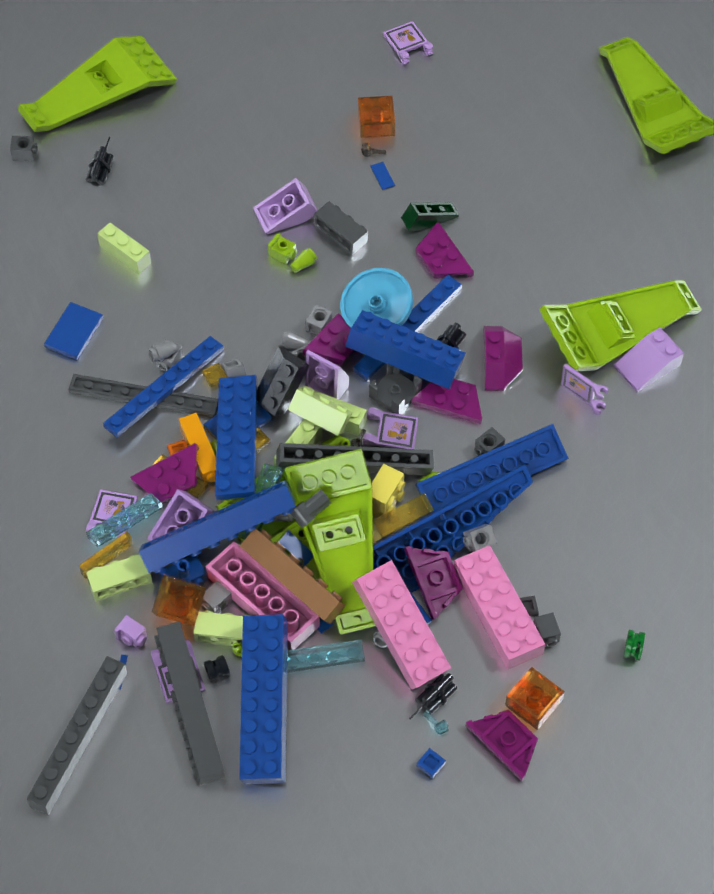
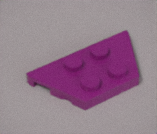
M436 223L416 247L417 255L433 278H443L447 275L454 278L457 275L468 274V277L474 276V271L440 223Z
M338 313L304 348L302 354L306 356V352L309 350L334 364L342 365L355 351L345 347L351 328Z
M455 379L450 389L431 382L412 398L413 405L474 423H482L476 385Z
M194 443L136 473L130 478L160 503L164 504L172 499L177 489L189 491L197 486L196 471L198 470V462L196 460L199 447Z
M407 546L404 548L429 615L434 620L454 597L459 594L463 589L449 552L433 551L432 549L425 548L416 549Z
M509 710L499 712L497 715L484 716V719L467 721L465 726L522 782L538 738Z

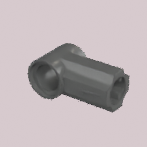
M319 490L308 500L294 507L293 512L290 514L302 528L310 523L319 512L328 507L331 502L322 490Z

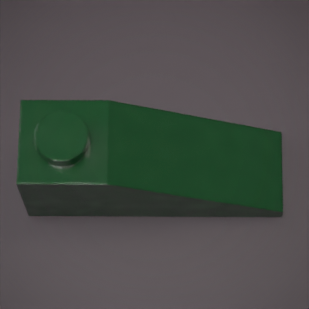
M411 202L401 216V219L409 231L425 230L433 227L438 222L441 224L455 219L459 216V213L452 202Z

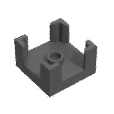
M388 364L386 375L376 385V380L374 379L369 384V397L390 412L402 414L412 403V398L422 390V379L414 376V382L400 374L399 368Z

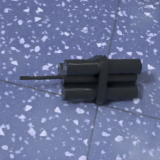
M110 137L105 147L101 146L99 151H95L94 157L88 165L89 171L85 179L87 182L94 181L103 185L107 174L111 171L110 166L114 156L106 152Z
M455 322L454 325H449L443 335H440L437 340L459 349L458 346L466 337V333L461 331L460 324Z
M450 673L446 676L441 674L432 684H428L425 687V690L415 699L422 706L409 718L410 720L423 707L426 708L429 714H433L441 705L447 703V699L458 689L453 683L454 677Z

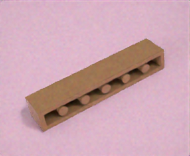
M252 530L240 547L321 619L331 624L346 606L341 602L343 598L334 590L331 593L326 589L328 584L320 578L316 580L312 576L314 572L307 566L302 568L298 564L300 560L292 553L290 555L284 552L286 548L278 541L274 543L270 540L272 536L266 530Z

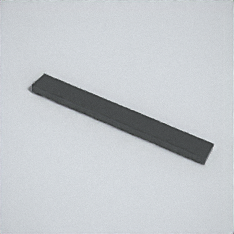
M73 374L68 390L69 393L128 403L147 386ZM174 391L154 408L188 414L197 413L199 416L213 418L218 412V399Z

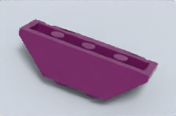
M484 326L485 391H504L523 371L522 338L503 326Z

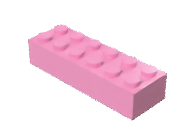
M235 541L205 566L207 578L213 583L219 581L231 592L232 600L251 616L284 614L288 621L287 649L291 653L320 627V617Z
M489 545L454 560V568L462 588L506 669L508 670L543 655L545 643L491 546Z
M392 560L352 582L411 689L418 688L451 669L450 664Z

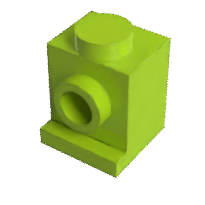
M277 233L268 244V256L286 265L297 254L296 244L281 237L280 233Z

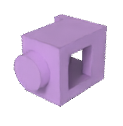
M128 615L114 629L116 639H122L129 646L132 644L138 648L143 646L147 640L146 628Z

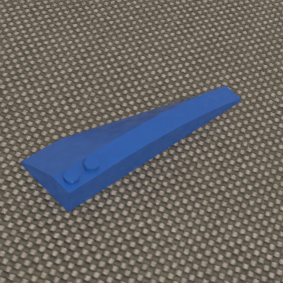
M522 465L374 542V569L392 560L407 589L411 593L418 590L419 586L404 548L411 546L416 549L425 548L432 549L433 551H446L452 557L465 546L463 532L483 524H489L513 499H516L533 483L526 466Z

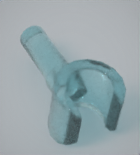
M427 711L424 712L423 715L434 725L437 734L441 735L449 731L448 723L445 719L438 722Z

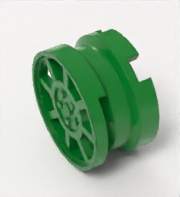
M629 629L624 650L625 658L634 657L635 660L640 661L645 632L635 633L634 630Z

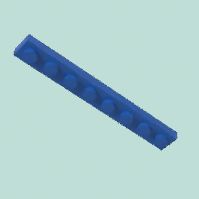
M447 275L412 309L408 319L402 326L418 332L462 289V284ZM365 355L353 367V372L368 381L385 363Z
M209 336L103 423L104 428L118 438L224 350V346Z

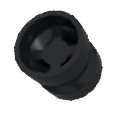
M223 655L218 656L214 661L208 660L203 662L210 681L217 679L219 675L225 676L230 674Z

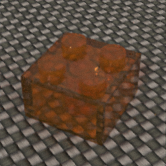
M392 96L358 98L360 138L395 136V114Z
M163 574L152 613L162 618L195 626L206 587L195 582Z
M531 667L506 696L505 706L538 730L562 702L565 691Z

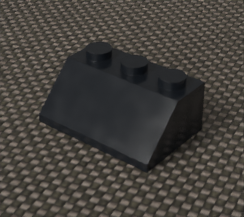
M278 346L257 388V401L259 405L274 416L285 414L310 365L282 346Z

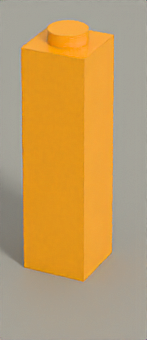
M197 413L179 418L180 430L187 446L196 443L199 447L196 461L198 462V472L203 483L216 481V456Z

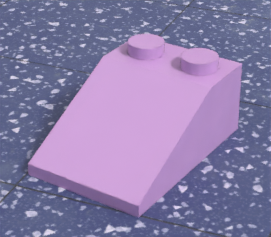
M297 178L253 207L267 235L305 223L318 211L307 188Z
M658 328L637 343L614 364V367L638 392L680 366L684 352L661 328Z
M307 350L306 363L310 366L305 374V386L340 399L349 387V376L341 367Z
M177 489L147 539L149 541L216 511L187 491Z

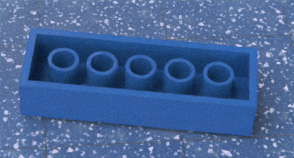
M364 310L361 311L351 327L345 347L447 389H450L466 354V352L456 347L446 345L439 340H434L422 333H417L405 326H400L388 319H383Z

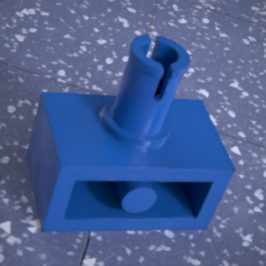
M197 555L181 559V563L178 561L176 565H171L160 572L161 580L171 598L175 596L180 597L188 590L199 588L207 582L206 571Z

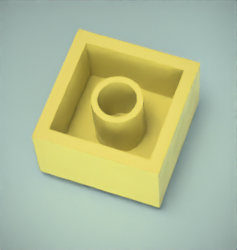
M385 464L382 465L372 481L373 517L383 522L388 517L393 516L396 503L398 501L401 502L405 495L403 489L406 484L404 482V473Z

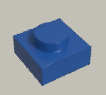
M429 748L417 762L416 766L433 779L446 764V760Z

